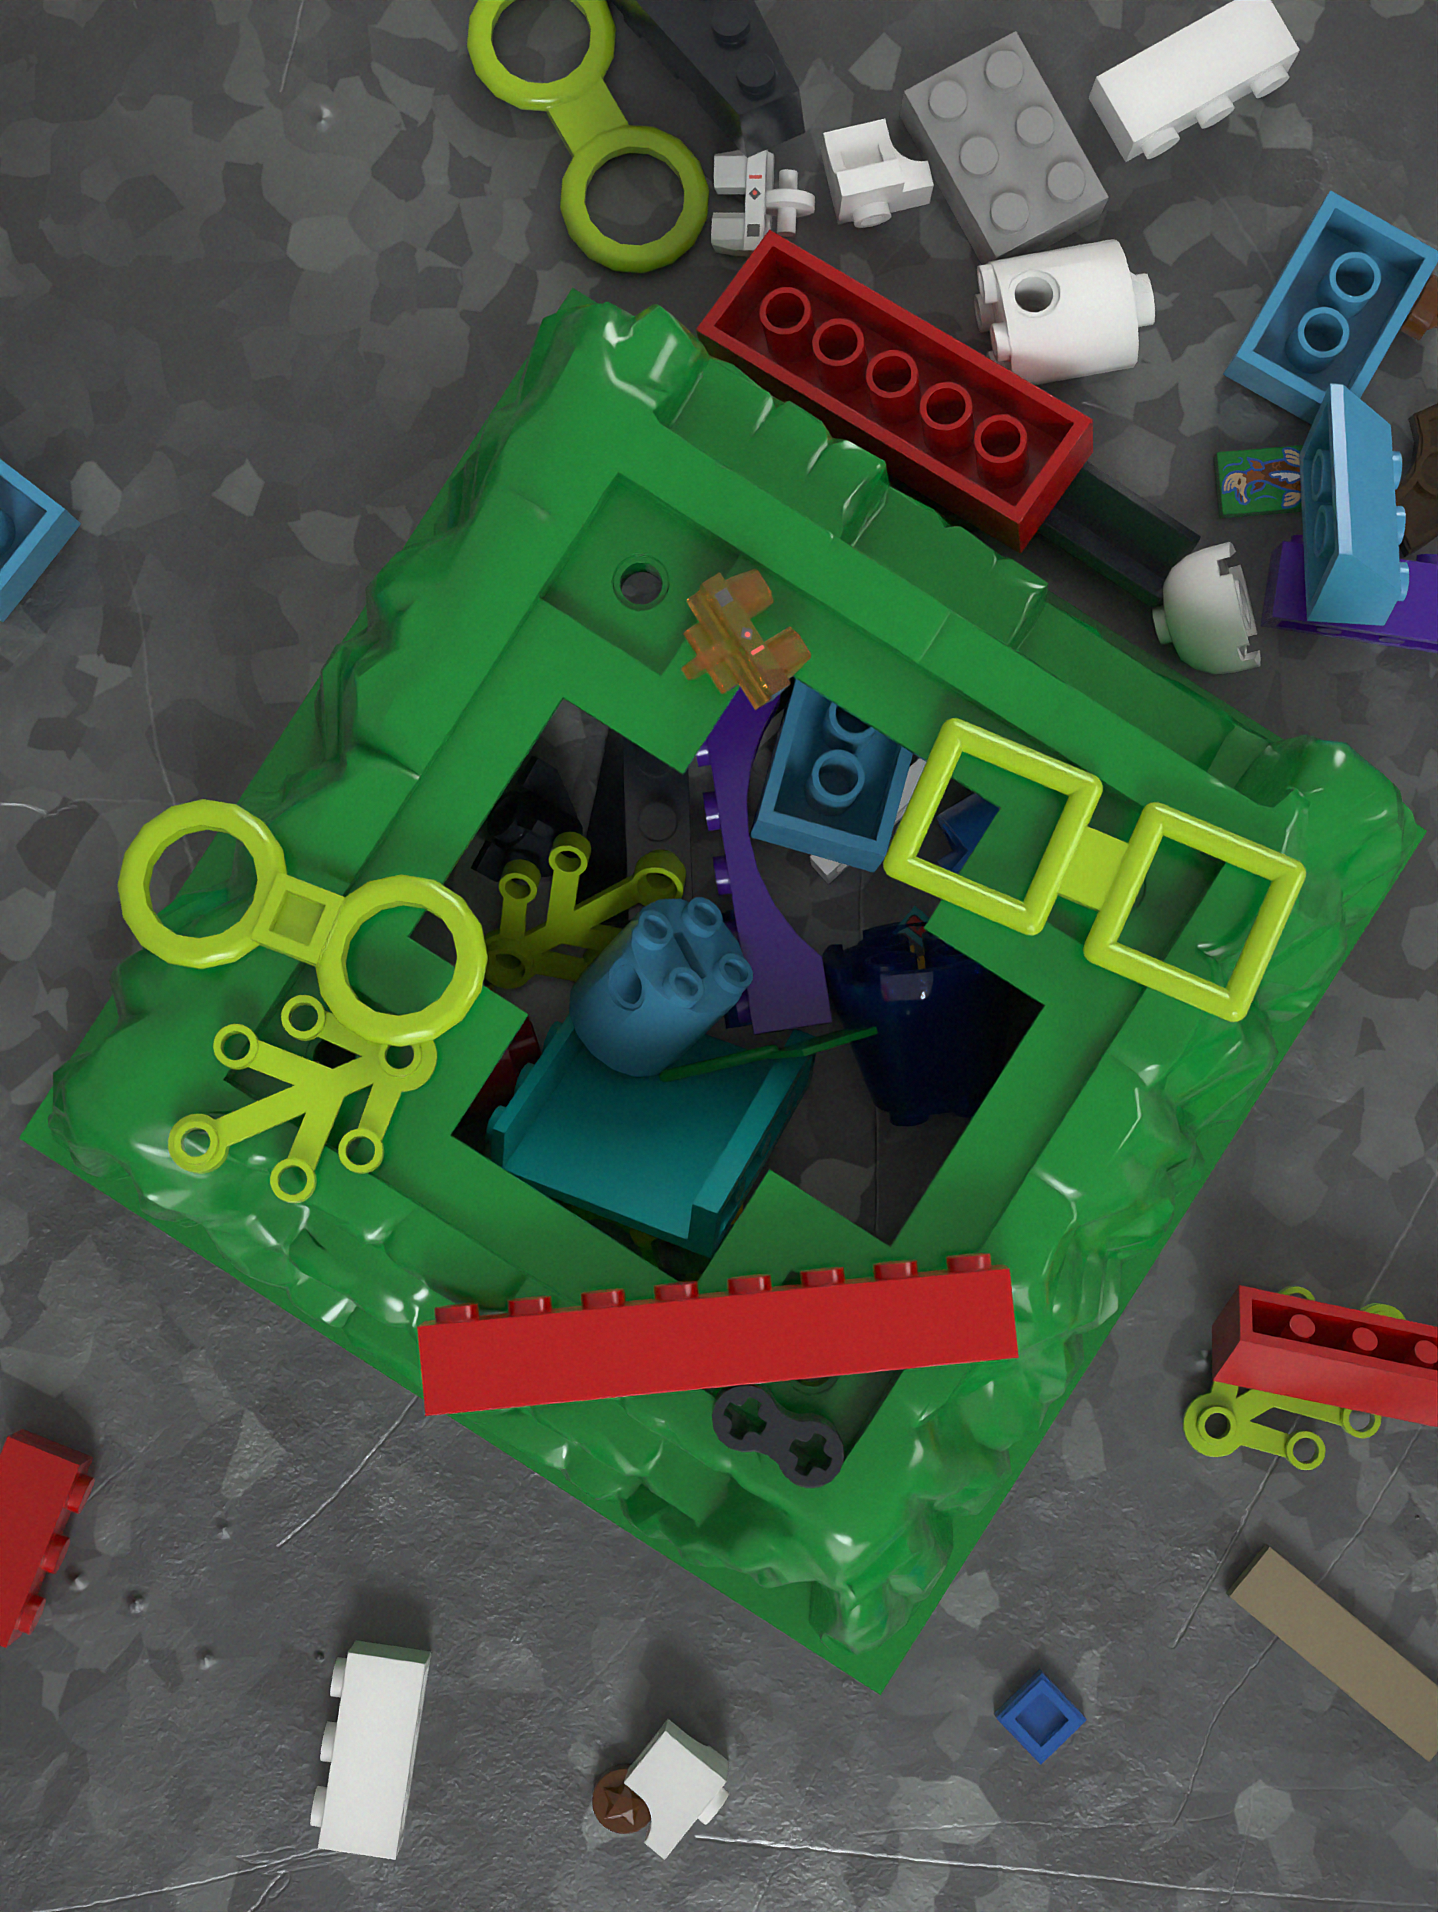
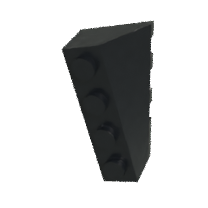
M611 728L608 734L586 837L591 845V854L587 868L579 878L576 905L633 875L637 861L642 856L657 849L668 850L678 856L687 874L681 899L688 902L693 899L689 767L684 775H682ZM637 903L601 922L600 925H627L645 906Z

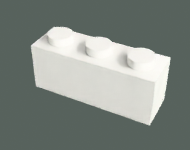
M1234 0L1097 76L1090 92L1089 100L1125 162L1141 153H1144L1147 159H1151L1175 145L1180 140L1178 133L1198 122L1201 128L1204 129L1225 118L1235 109L1233 102L1252 91L1256 98H1261L1279 88L1289 79L1287 72L1300 49L1271 0Z
M356 1640L348 1651L347 1658L337 1657L332 1675L330 1696L341 1698L337 1723L327 1721L320 1755L321 1761L331 1762L327 1787L317 1786L310 1820L311 1826L321 1827L318 1848L396 1860L403 1842L431 1658L430 1651Z

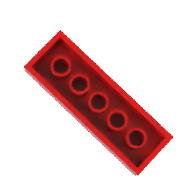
M771 230L767 232L696 329L698 339L704 345L709 356L733 364L757 385L769 392L771 396L782 402L791 401L821 420L832 438L848 440L886 461L887 473L1020 554L1093 453V419Z

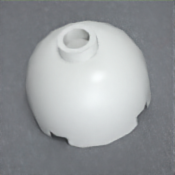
M1231 542L1204 548L1184 557L1171 569L1164 582L1163 605L1152 609L1154 624L1161 645L1172 642L1182 661L1198 671L1211 674L1235 673L1259 667L1261 661L1260 650L1247 653V645H1250L1248 637L1257 635V630L1241 565L1228 568L1225 558L1231 557L1236 552Z

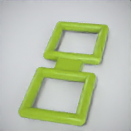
M951 718L945 721L883 860V868L888 876L1030 936L1042 931L1057 896H1061L1098 912L1083 947L1084 956L1089 962L1227 1021L1238 1022L1247 1015L1305 881L1306 868L1299 860L1160 802L1149 803L1143 808L1131 838L1126 843L1088 827L1103 792L1102 782L1097 776L962 719ZM962 751L1069 796L1023 902L917 857ZM1163 836L1272 881L1226 988L1117 942Z

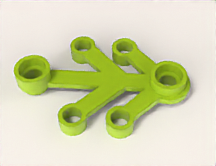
M575 832L561 833L554 839L549 854V864L554 872L547 921L526 931L528 902H531L537 894L541 874L539 869L529 861L517 859L508 862L503 869L499 882V891L504 897L500 928L490 931L484 936L488 955L484 977L490 983L506 989L524 985L535 974L576 982L579 975L622 930L621 928L600 925L601 922L637 903L647 906L658 899L682 898L687 876L683 863L671 851L663 849L653 850L637 861L633 875L576 905L579 878L587 868L591 854V845L581 834ZM571 851L576 853L579 857L569 858L564 856L561 852ZM511 879H522L526 881L528 885H518L514 883ZM560 944L588 948L582 958L548 951Z
M298 995L291 998L283 1007L281 1021L285 1030L292 1037L301 1041H309L319 1037L361 1056L331 1069L258 1040L256 1034L244 1025H227L217 1033L213 1043L215 1056L222 1064L235 1070L248 1067L294 1086L217 1119L204 1114H191L183 1117L170 1131L168 1138L170 1156L184 1170L196 1174L209 1173L219 1168L225 1162L231 1145L305 1114L288 1158L279 1162L272 1170L270 1176L271 1188L278 1198L289 1203L303 1202L315 1191L317 1178L314 1171L344 1097L373 1085L358 1129L351 1130L345 1134L338 1148L339 1158L347 1169L358 1174L370 1173L378 1168L383 1160L384 1147L382 1140L401 1093L416 1090L424 1085L435 1070L437 1049L433 1040L411 1044L410 1046L414 1050L413 1061L405 1068L396 1069L391 1067L386 1059L387 1051L392 1045L366 1041L340 1024L334 1014L327 1012L323 1005L312 996ZM302 1005L312 1006L318 1013L317 1023L307 1031L296 1030L291 1022L292 1013ZM234 1034H243L250 1041L248 1054L240 1060L228 1059L224 1053L226 1040ZM196 1129L205 1130L210 1137L209 1149L201 1156H190L184 1148L186 1136ZM357 1138H368L375 1146L373 1159L365 1165L353 1164L348 1157L349 1145ZM290 1167L302 1168L307 1176L305 1188L295 1195L285 1193L280 1184L281 1175Z
M1287 1286L1278 1292L1284 1295L1298 1293L1304 1299L1315 1301L1310 1291L1299 1286ZM1382 1303L1368 1304L1360 1309V1311L1406 1320L1398 1309ZM1213 1381L1209 1393L1197 1396L1190 1402L1184 1412L1182 1422L1183 1432L1188 1443L1203 1455L1223 1457L1233 1453L1242 1445L1285 1457L1291 1465L1298 1469L1312 1470L1322 1463L1326 1452L1324 1442L1317 1434L1305 1429L1295 1430L1288 1434L1250 1420L1272 1407L1340 1425L1346 1433L1354 1437L1368 1438L1378 1431L1381 1425V1416L1370 1414L1368 1425L1363 1429L1355 1430L1349 1422L1351 1409L1255 1389H1249L1237 1396L1239 1386ZM1214 1413L1223 1414L1227 1420L1226 1431L1218 1437L1209 1436L1205 1430L1207 1418ZM1302 1438H1310L1315 1446L1313 1456L1307 1461H1298L1293 1453L1295 1443Z

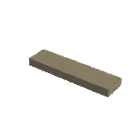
M1265 1544L1226 1594L1430 1762L1438 1752V1685L1269 1545Z

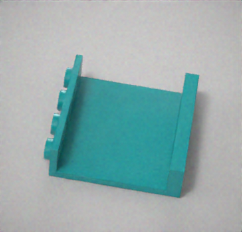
M569 1013L563 1023L555 1021L550 1027L544 1041L542 1055L536 1064L527 1063L523 1067L516 1082L514 1097L508 1106L503 1107L500 1105L493 1112L487 1125L485 1142L491 1145V1161L542 1194L712 1258L812 1080L816 1053L804 1057L777 1058L776 1060L765 1059L665 1083L660 1081L659 1074L656 1076L634 1077L612 1070L590 1053L576 1034ZM794 1029L784 1047L816 1036ZM704 1034L669 1068L746 1051L747 1049Z

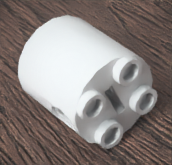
M1111 239L994 260L977 267L980 294L974 295V304L979 331H990L993 351L987 352V358L1033 385L1133 368L1137 363L1139 350L1138 327L1154 324V296L1148 275L1146 273L1134 275L1129 271L1126 257L1119 241Z

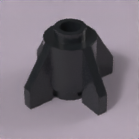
M531 757L517 782L518 785L528 791L523 793L517 790L506 792L498 799L488 815L487 830L490 835L495 837L497 845L485 840L471 869L494 882H500L505 865L517 859L533 863L539 869L541 877L553 876L554 870L549 864V854L554 839L564 832H575L583 836V827L558 770L538 757ZM571 851L561 852L564 856L569 858L579 857L576 853Z

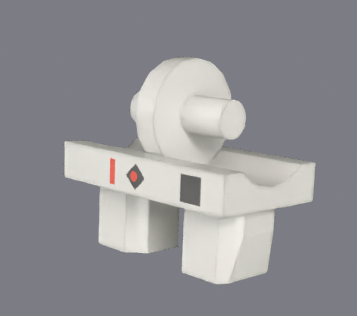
M768 149L748 158L740 150L715 154L714 188L717 194H746L745 213H713L711 243L716 253L746 256L748 259L769 230L772 231V216H777V234L782 237H792L796 234V217H803L814 213L815 196L809 192L797 190V171L790 169L779 171V189H773L775 157L773 153L768 152Z

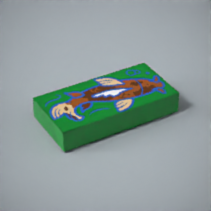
M1303 445L1217 452L1213 458L1219 519L1302 512L1299 454Z

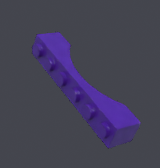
M761 656L696 754L698 767L711 765L715 791L703 792V801L708 831L721 829L725 855L713 857L718 895L732 893L736 919L726 920L723 923L739 942L744 959L748 961L753 971V980L741 994L736 1003L739 1024L752 1022L754 1035L832 1023L822 956L797 935L775 906L758 871L749 837L747 800L752 766L764 732L780 706V693L775 665Z

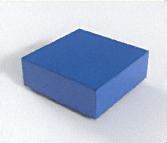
M1040 1669L994 1713L996 1719L1040 1765L1087 1720L1083 1713Z

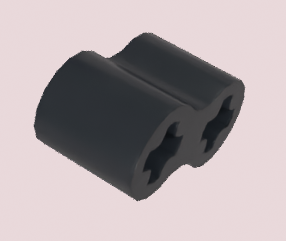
M763 1383L722 1387L716 1394L712 1406L713 1429L718 1439L728 1448L739 1452H758L768 1455L779 1465L786 1478L795 1485L804 1488L822 1487L831 1482L840 1472L844 1460L843 1444L834 1424L825 1417L814 1413L798 1414L786 1410L776 1401L771 1390ZM748 1397L757 1399L758 1416L764 1422L760 1427L748 1423L742 1432L734 1430L732 1428L733 1414L726 1407L730 1402L742 1406ZM814 1433L822 1435V1448L828 1457L824 1462L812 1458L806 1467L798 1465L797 1450L791 1443L796 1438L800 1441L808 1442Z

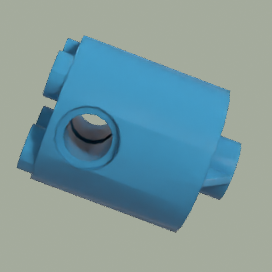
M702 897L693 898L690 902L682 899H658L643 907L579 975L570 990L569 1013L576 1034L590 1053L612 1070L634 1077L656 1076L673 1066L738 1002L743 991L753 980V971L748 961L744 959L739 942L723 923L721 911L714 903Z

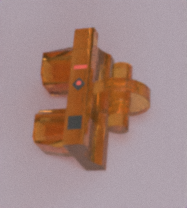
M753 569L730 577L727 580L723 578L721 573H718L699 586L700 590L686 601L699 623L686 630L683 635L697 656L685 664L681 670L688 681H692L708 672L721 694L728 692L739 684L754 709L757 710L772 701L791 684L789 679L811 658V653L799 634L791 627L786 628L765 642L761 638L750 619L769 608L774 603L771 590L758 570Z

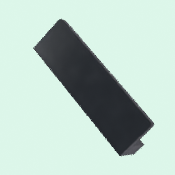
M1088 461L1085 462L1037 530L1038 533L1152 608H1155L1163 597L1164 582L1171 569L1184 557L1191 554L1201 538L1200 535Z

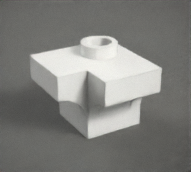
M885 119L823 133L821 155L838 225L854 221L855 227H871L889 220L892 212L930 203L934 184L928 161H914L902 156L892 145Z
M669 1719L666 1720L628 1768L624 1784L645 1801L651 1814V1824L647 1829L644 1843L664 1860L693 1823L699 1819L703 1824H708L730 1794L723 1788L727 1782L729 1761L711 1746H705L691 1738Z

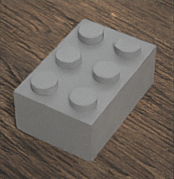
M1016 31L904 91L899 116L923 160L928 161L934 180L982 265L987 264L989 261L1038 253L1099 220L1109 197Z

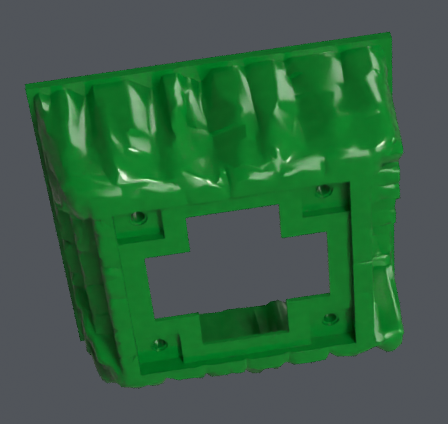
M572 288L558 311L542 319L528 357L489 414L487 420L403 549L389 560L366 587L365 607L343 641L334 647L320 671L321 675L236 804L265 822L283 849L287 875L344 897L369 881L400 874L432 879L443 885L563 699L684 775L760 656L925 762L930 755L944 722L951 718H959L1097 776L1102 782L1103 792L1088 827L1126 843L1131 838L1143 808L1149 803L1160 802L1299 860L1306 868L1305 881L1248 1013L1238 1022H1230L1089 962L1084 956L1083 947L1098 912L1061 896H1057L1042 931L1031 936L943 899L940 901L923 929L1042 1004L1043 1007L891 1246H888L769 1169L697 1281L699 1294L728 1291L727 1278L748 1275L771 1274L772 1287L801 1284L800 1271L819 1268L844 1267L845 1280L874 1277L873 1264L890 1261L917 1260L918 1272L947 1270L946 1257L971 1253H990L991 1265L1003 1264L1010 1268L1019 1358L828 1376L817 1381L798 1379L763 1383L771 1390L776 1401L786 1410L798 1414L814 1413L825 1417L834 1424L843 1444L844 1460L840 1472L831 1482L817 1488H804L795 1485L784 1476L779 1465L768 1455L758 1452H739L723 1444L718 1439L712 1422V1406L716 1394L722 1387L446 1414L881 1695L1427 830L1415 823L1413 813L1402 802L1401 792L1397 786L1359 755L1348 743L1323 740L1307 734L1285 740L1049 591V583L1013 559L1000 556L961 526H950L934 509L890 487L886 461L848 440L832 438L821 420L791 401L782 402L771 396L769 392L757 385L733 364L709 356L704 345L678 319L660 305L653 304L638 315L633 316L610 302L598 304L575 288ZM635 573H649L660 581L662 585L661 592L652 602L635 604L627 600L623 595L622 587L625 581ZM727 588L734 600L722 607L714 594ZM743 627L753 630L751 640L741 637ZM761 645L764 646L763 650L754 655L751 654L752 650ZM962 751L951 778L999 808V811L958 875L1023 902L1069 796ZM218 832L173 902L156 914L166 928L177 935L203 938L221 934L242 919L253 902L258 880L254 858L244 843L228 833ZM1163 836L1117 942L1226 988L1272 881ZM402 905L381 910L363 922L350 941L346 959L350 987L360 1002L375 1012L401 1016L422 1011L442 996L453 979L455 970L453 965L409 938L427 911L426 909ZM261 945L236 962L205 969L169 964L144 947L124 958L115 967L109 979L113 994L72 1057L53 1072L52 1088L19 1137L22 1141L423 1400L417 1326L424 1321L435 1320V1307L478 1303L479 1316L508 1313L507 1300L534 1296H551L552 1308L582 1306L581 1293L605 1289H624L625 1301L654 1299L655 1285L679 1282L452 1136L453 1131L529 1015L484 985L464 1019L433 1040L437 1049V1063L430 1079L416 1090L401 1093L382 1140L384 1157L378 1168L366 1174L354 1173L342 1164L338 1154L339 1144L344 1135L351 1130L358 1129L373 1086L370 1085L344 1097L314 1171L317 1178L315 1191L307 1200L300 1203H289L278 1198L271 1188L270 1176L274 1167L282 1160L288 1158L305 1114L231 1145L225 1162L219 1168L209 1173L196 1174L182 1169L173 1161L168 1149L170 1131L183 1117L191 1114H204L217 1119L294 1086L248 1067L235 1070L222 1064L215 1056L213 1043L215 1036L223 1027L230 1024L244 1025L256 1034L258 1040L321 1064V1052L328 1041L319 1037L309 1041L295 1039L285 1030L281 1021L284 1005L291 998L298 995H309L316 998L327 1012L332 1013L320 994L315 966ZM299 1006L292 1013V1026L299 1031L310 1030L317 1023L318 1013L312 1006ZM243 1034L230 1036L224 1044V1053L231 1060L244 1058L250 1049V1041ZM392 1045L387 1051V1062L393 1068H405L413 1061L414 1050L410 1045L402 1047ZM355 1054V1059L361 1057V1056ZM202 1129L191 1131L184 1140V1148L192 1157L205 1154L210 1146V1137ZM357 1138L351 1142L348 1148V1157L356 1165L369 1163L375 1154V1146L368 1138ZM290 1167L285 1170L280 1179L281 1188L290 1195L303 1191L307 1184V1176L304 1170L300 1167ZM748 1397L742 1406L730 1402L726 1407L733 1414L732 1428L734 1430L742 1432L748 1423L760 1427L764 1422L758 1416L757 1399ZM814 1433L808 1442L800 1441L796 1438L791 1443L797 1450L798 1465L806 1467L812 1458L824 1462L828 1455L822 1448V1435Z

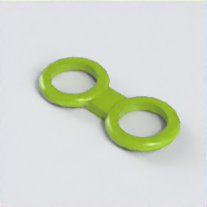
M478 0L469 17L467 49L476 75L495 97L521 110L545 111L573 158L562 178L560 210L571 239L589 259L618 272L647 273L674 263L695 244L708 218L709 187L700 161L679 138L654 126L629 125L603 81L614 58L616 26L607 0H569L586 17L590 29V46L581 65L567 77L550 83H535L522 80L510 74L496 57L493 48L494 27L502 11L515 0ZM627 153L649 154L665 162L678 176L684 192L683 210L675 226L659 240L643 245L620 244L604 236L591 222L585 206L586 190L594 173L608 160Z
M206 799L169 807L142 826L124 853L117 884L122 915L141 946L169 964L197 969L236 962L259 945L315 966L320 994L338 1022L366 1041L402 1047L434 1040L464 1019L482 991L488 961L482 925L461 896L435 880L400 874L369 881L346 897L287 875L283 849L264 821L236 804ZM204 830L228 833L243 842L254 858L258 880L252 904L239 922L221 934L203 938L175 934L162 924L152 907L149 886L154 865L166 847L186 834ZM405 905L426 909L445 922L453 934L457 960L453 979L438 1000L422 1011L396 1016L375 1012L360 1002L349 984L346 959L350 941L363 922L381 910Z

